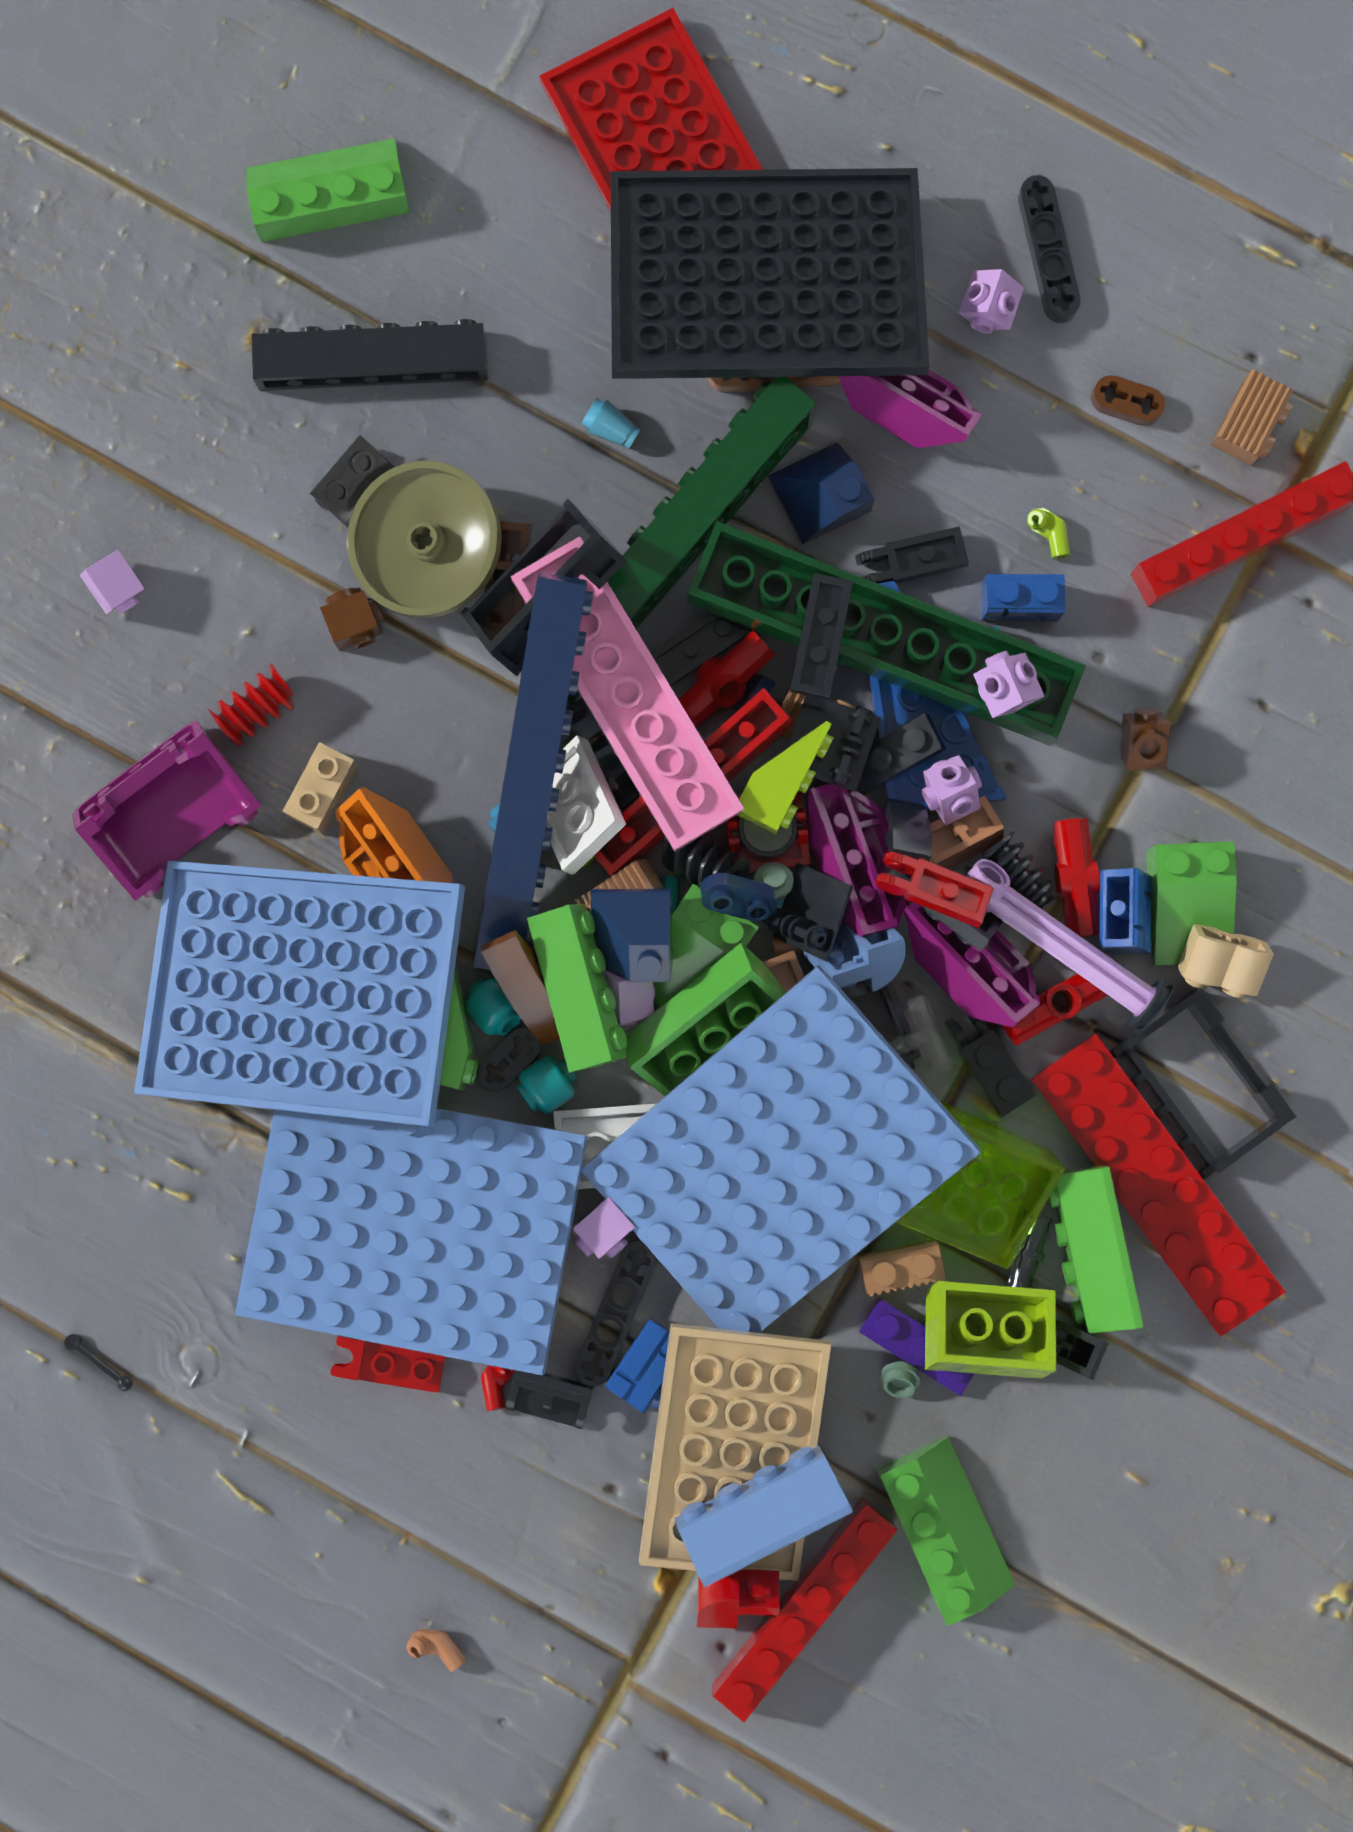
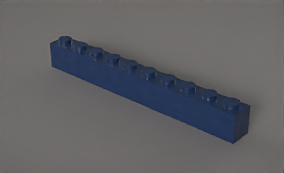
M538 571L473 967L490 970L481 952V945L515 930L531 949L533 948V940L526 939L529 927L527 918L539 913L540 903L533 902L535 887L543 888L546 865L539 864L541 851L549 850L553 827L546 826L548 811L556 812L559 789L552 788L555 773L562 774L566 750L559 749L561 734L569 735L573 711L566 710L568 695L576 696L580 672L572 671L575 655L583 656L586 632L579 631L582 615L590 616L593 592L586 591L587 581L585 579Z

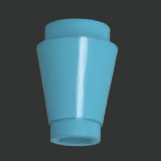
M597 397L581 425L589 429L587 433L620 446L623 445L628 449L641 430L610 401L606 399L603 402Z

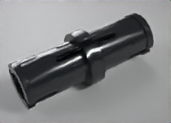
M1028 1211L1020 1243L1014 1246L1013 1253H1016L1006 1286L1032 1287L1039 1261L1043 1262L1046 1255L1042 1251L1050 1225L1053 1222L1052 1218Z

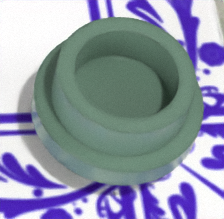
M766 863L758 868L754 876L755 881L766 883L774 888L776 900L786 897L793 887L791 871L780 863Z
M907 1362L889 1363L881 1371L883 1388L886 1393L893 1397H910L920 1385L921 1375L919 1371Z

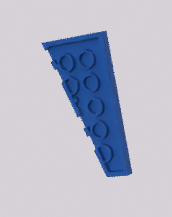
M895 581L878 583L879 585L900 592ZM868 675L874 715L881 718L877 728L878 740L925 713L931 716L946 747L945 751L886 783L887 798L925 805L926 810L931 811L922 794V789L926 787L923 771L931 768L938 761L948 760L959 755L966 767L973 766L979 775L982 787L978 789L979 798L985 795L989 802L1007 799L1001 786L998 785L985 755L982 754L962 711Z

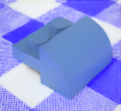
M841 921L828 962L805 951L804 956L815 968L820 964L840 988H850L858 982L864 981L874 992L890 983L900 971L905 958V940L894 928L860 937L847 924Z

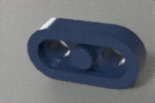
M716 873L706 877L700 885L702 904L711 911L751 921H763L771 917L777 910L775 890L766 883L727 873Z

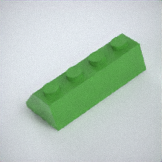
M395 138L246 168L247 194L253 224L261 242L410 213Z
M566 905L527 918L569 1073L605 1066L627 1058L625 1051L627 1047L626 1035L617 1022L614 1011L616 1009V998L606 982L604 974L606 969L605 958L597 948L593 934L595 922L592 914L586 909V905Z
M740 943L626 1035L627 1047L625 1051L629 1066L663 1096H666L786 992L768 967L745 945Z
M1090 1166L1050 1174L1051 1184H1046L1045 1190L1050 1208L1056 1207L1059 1223L1054 1224V1233L1058 1246H1064L1067 1262L1062 1263V1270L1066 1285L1073 1286L1076 1301L1070 1302V1307L1075 1325H1081L1082 1331L1089 1334L1143 1328L1110 1168L1107 1166Z
M948 1436L876 1468L947 1626L986 1609L1015 1586Z

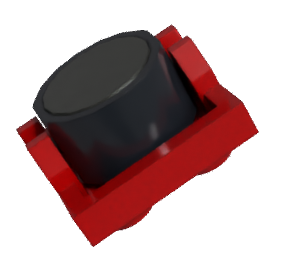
M800 791L797 792L791 804L798 809L788 829L780 826L776 835L738 815L726 821L729 850L737 852L739 860L741 858L749 860V874L756 873L759 867L770 862L783 864L788 869L795 868L797 863L805 866L811 865L806 813L803 808Z

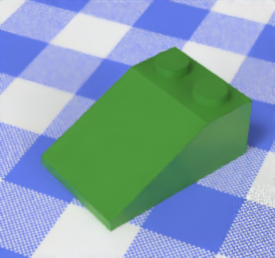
M1234 841L1156 844L1146 850L1147 871L1152 876V892L1149 894V897L1151 898L1153 966L1178 965L1193 924L1206 925L1234 934L1237 888Z
M695 884L691 886L671 916L673 949L670 982H653L655 987L653 1002L660 1007L737 945L742 943L747 947L759 929L758 926L749 920L707 909L702 904L700 888Z
M455 966L440 1085L466 1091L467 1084H475L480 1062L474 1060L476 1052L469 1017L465 1010L466 1003L459 969Z

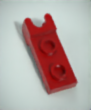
M337 1335V1346L349 1349L353 1355V1360L347 1364H334L330 1371L331 1376L439 1393L445 1356Z

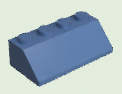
M819 1446L813 1449L811 1447L801 1448L791 1454L789 1461L777 1467L775 1465L765 1466L754 1473L753 1479L741 1485L738 1483L727 1485L718 1491L717 1497L705 1503L700 1501L694 1502L683 1508L680 1512L681 1515L674 1518L681 1538L704 1587L853 1512Z

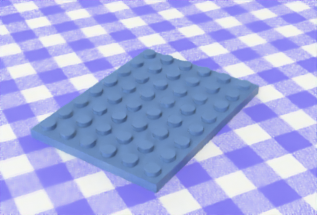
M168 861L134 1094L434 1127L465 886L455 883Z
M819 964L584 1165L582 1173L605 1199L609 1197L635 1226L632 1229L634 1233L719 1329L760 1333L980 1153L981 1148Z
M443 1109L436 1110L434 1127L274 1110L235 1315L544 1375L588 1136Z

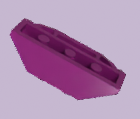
M929 370L928 375L838 376L851 409L916 448L964 442L982 417V414L972 407L970 400L956 385Z
M833 784L812 788L808 791V842L818 870L853 886L842 921L860 937L897 928L908 900L904 899V896H895L887 891H883L875 885L878 874H887L891 871V868H888L883 863L885 854L889 852L885 842L889 825L883 810L857 791L854 792Z
M913 902L903 911L915 960L969 1017L1014 1027L1040 1005L1039 996L1036 995L1035 981L1030 963L999 930L995 932L980 952L974 946L963 943L957 937L956 932L942 921L932 919L921 905Z

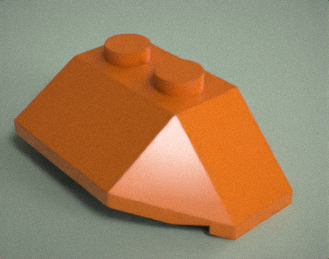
M365 787L358 789L335 810L336 820L339 821V841L342 860L352 875L453 883L452 873L407 810Z

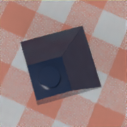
M838 443L799 460L768 477L802 545L871 512L875 500L857 464Z
M591 889V914L595 922L593 934L597 948L605 958V970L630 982H670L673 964L671 889Z

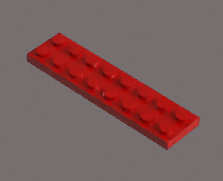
M1096 1033L1031 1078L1094 1166H1107L1110 1168L1116 1196L1219 1337H1222L1286 1293Z

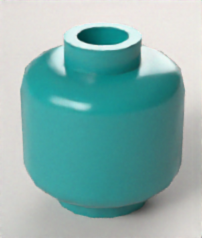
M485 978L479 979L469 988L467 992L469 998L465 1005L466 1013L485 1034L507 1035L522 1021L495 978L489 980Z
M546 1055L521 1071L519 1075L521 1084L516 1086V1088L533 1113L539 1110L543 1114H550L574 1097L575 1091L571 1082L576 1080L577 1077L574 1072L569 1073L565 1059L557 1063L553 1057Z

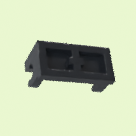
M515 1370L506 1409L583 1429L594 1387L585 1386L579 1381L549 1373L537 1375Z

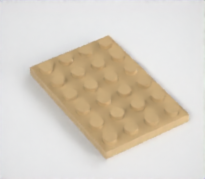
M671 1323L639 1553L640 1565L696 1571L674 1519L681 1515V1510L694 1502L700 1501L705 1503L717 1497L718 1491L733 1483L741 1485L753 1479L754 1473L765 1466L775 1465L777 1467L789 1461L791 1454L801 1448L811 1447L813 1449L817 1447L831 1343L829 1341ZM805 1537L742 1569L779 1570V1579L799 1581Z

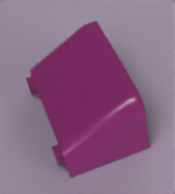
M193 721L178 730L86 799L76 808L72 817L76 832L136 901L143 895L145 898H148L162 888L164 885L162 878L165 876L168 861L178 860L225 823L229 826L238 824L239 827L248 824L257 816V809L261 807V804L198 721Z

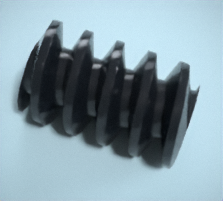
M1013 831L985 851L981 859H988L998 864L1007 873L1010 879L1009 886L1039 908H1043L1058 897L1060 892L1051 895L1046 894L1052 885V881L1047 880L1038 883L1037 880L1042 874L1043 869L1041 867L1028 869L1034 857L1032 855L1018 856L1024 847V843L1019 842L1010 845L1009 842L1015 834V831Z
M700 836L677 851L673 850L666 839L662 849L661 860L663 866L669 871H675L679 877L687 878L691 884L699 885V887L702 881L712 874L727 873L747 878L749 874L750 863L747 858L739 860V855L734 850L726 853V847L721 843L714 846V840L709 836L703 838Z

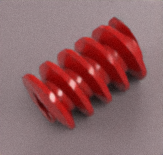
M272 663L268 665L271 673L270 679L261 673H257L256 678L259 685L257 688L248 682H244L243 686L246 693L244 697L233 690L230 692L233 705L230 706L220 699L217 701L220 714L217 715L208 709L228 739L238 746L244 744L242 731L250 737L256 736L255 722L263 728L269 727L266 714L269 713L278 720L282 718L279 705H283L291 711L295 708L292 699L294 693Z

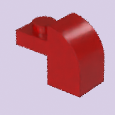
M740 1569L706 1587L703 1586L698 1576L697 1628L737 1629L738 1614L779 1616V1570Z

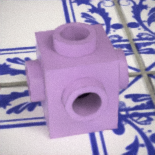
M1003 269L973 270L958 313L971 322V327L981 333L991 334L993 330H1010L1024 287Z
M1007 651L998 653L985 660L987 667L973 674L978 684L979 694L983 701L986 702L992 718L1014 713L1045 697L1038 683L1035 667L1028 660L1026 653L1009 656Z
M959 755L948 760L938 761L931 768L923 771L926 787L922 789L923 797L931 811L936 809L945 826L981 809L978 789L982 787L979 775L973 766L967 768Z

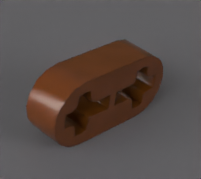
M1109 375L1101 378L1091 393L1092 405L1097 411L1140 426H1148L1155 423L1165 409V400L1160 391L1118 376ZM1108 387L1114 388V395L1119 397L1114 398L1111 403L1106 402L1105 394L1101 393L1105 392ZM1144 399L1151 400L1150 407L1156 409L1151 410L1148 415L1141 413L1142 406L1138 405Z

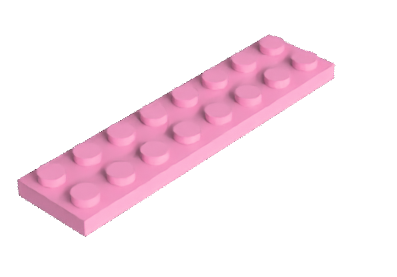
M580 536L511 576L525 603L534 596L538 571L555 574L583 545ZM581 574L578 578L587 581L586 591L593 592L590 616L582 615L579 631L586 632L583 656L575 655L572 671L580 672L577 690L673 850L677 851L744 811V808L608 582L599 590Z

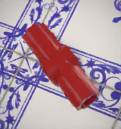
M751 631L722 659L714 657L705 661L697 671V682L678 699L695 728L719 707L728 708L738 703L745 693V683L775 656L754 631Z
M1088 818L1056 821L1053 823L1054 845L1057 856V863L1054 866L1056 892H1060L1058 897L1062 899L1064 924L1082 938L1099 936L1100 912L1097 894L1100 892V875L1097 862L1092 858Z
M1077 973L1038 994L1040 1005L1014 1027L1002 1025L1008 1038L1017 1046L1057 1023L1073 1017L1079 1011L1108 995ZM1055 993H1060L1066 999V1009L1063 1013L1056 1011L1052 1005V997Z

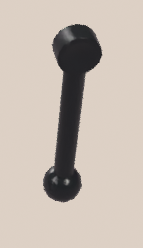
M70 1334L65 1338L64 1344L67 1349L79 1351L115 1380L119 1390L126 1392L132 1388V1379L129 1376H121L85 1347L79 1335Z

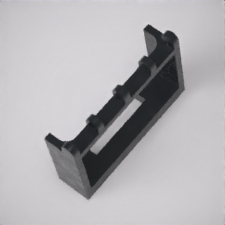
M568 498L563 503L564 509L547 527L543 524L538 529L541 534L521 555L517 552L511 558L514 562L494 583L491 581L485 586L487 591L471 608L465 606L460 612L489 654L516 677L522 671L534 596L497 635L486 626L488 614L515 587L511 576L540 560L572 526L578 524L586 530L590 537L555 573L556 575L578 578L583 574L600 590L627 561L602 531Z
M1201 987L1192 990L1160 1013L1145 1031L1141 1033L1134 1032L1109 1050L1114 1058L1120 1056L1122 1052L1126 1054L1139 1072L1130 1079L1135 1087L1144 1080L1162 1104L1153 1111L1158 1119L1169 1113L1186 1136L1177 1143L1183 1151L1192 1145L1205 1162L1206 1166L1198 1171L1204 1180L1214 1172H1222L1297 1116L1273 1084L1265 1085L1221 1026L1220 1023L1225 1020ZM1186 1008H1188L1269 1118L1267 1122L1217 1158L1210 1153L1134 1048L1135 1045Z

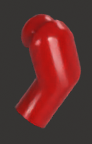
M487 1365L481 1374V1383L487 1412L506 1408L503 1387L512 1377L515 1370Z

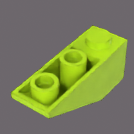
M824 722L753 772L739 799L744 811L737 815L775 835L780 826L788 829L798 809L791 805L797 792L800 791L805 794L816 772L809 769L814 758L817 755L823 759L834 738L827 734L831 723Z

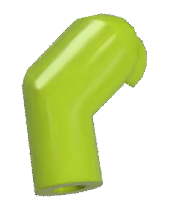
M1038 508L1032 510L1027 516L1028 526L1034 532L1049 540L1051 558L1063 559L1071 556L1065 521L1047 509Z

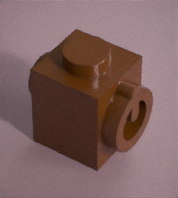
M360 587L338 591L325 600L327 605L320 607L333 642L339 651L351 646L354 649L369 646L376 641V636L382 634L378 623L385 619L379 604L374 599L369 601L364 590L362 591Z
M1137 708L1134 710V713H1123L1121 759L1128 770L1167 769L1170 723L1162 712H1158L1157 709Z

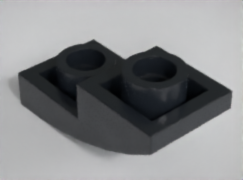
M887 798L883 813L889 825L885 838L889 852H897L916 860L921 858L930 862L931 832L925 805Z

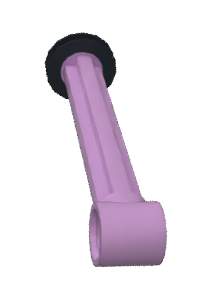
M980 859L968 872L966 877L994 888L986 913L991 912L1130 1010L1132 1014L1129 1018L1128 1026L1132 1027L1136 1024L1138 1026L1137 1033L1145 1031L1162 1012L1171 997L1174 985L1165 987V979L1161 978L1152 986H1149L1009 886L1010 879L1007 873L993 861Z

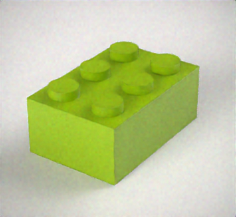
M937 1281L926 1290L925 1370L1039 1379L1055 1372V1290Z

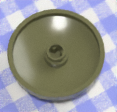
M425 460L396 466L379 476L369 485L353 510L347 534V549L351 568L366 593L379 604L393 612L413 618H434L452 613L471 602L484 589L495 571L501 550V526L497 510L484 488L467 473L452 465Z

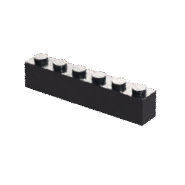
M471 319L456 320L452 325H438L434 321H421L416 323L415 326L400 327L396 323H381L377 325V328L365 329L353 324L342 325L339 327V330H323L321 327L307 326L301 328L300 332H285V330L280 328H267L262 333L251 334L253 380L259 391L488 380L484 325Z

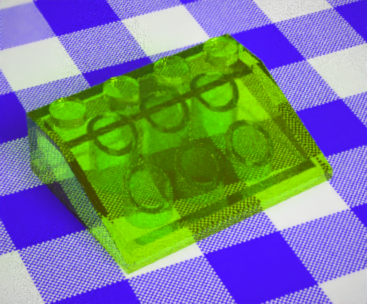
M940 1101L981 1148V1151L896 1222L1008 1269L1062 1176L1065 1167L1051 1149Z

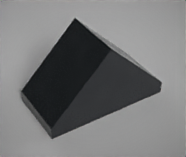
M1056 1319V1363L1094 1380L1109 1343Z

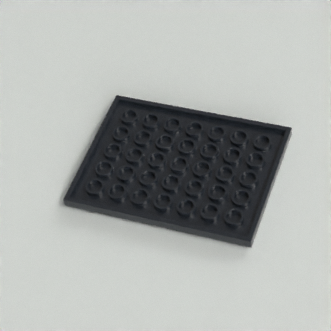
M918 168L610 171L612 379L928 375L930 365Z

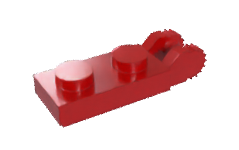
M892 851L885 854L883 863L888 868L902 874H912L910 881L888 873H880L875 882L877 887L892 895L904 896L906 900L976 928L981 926L994 890L993 887L921 858L916 860Z

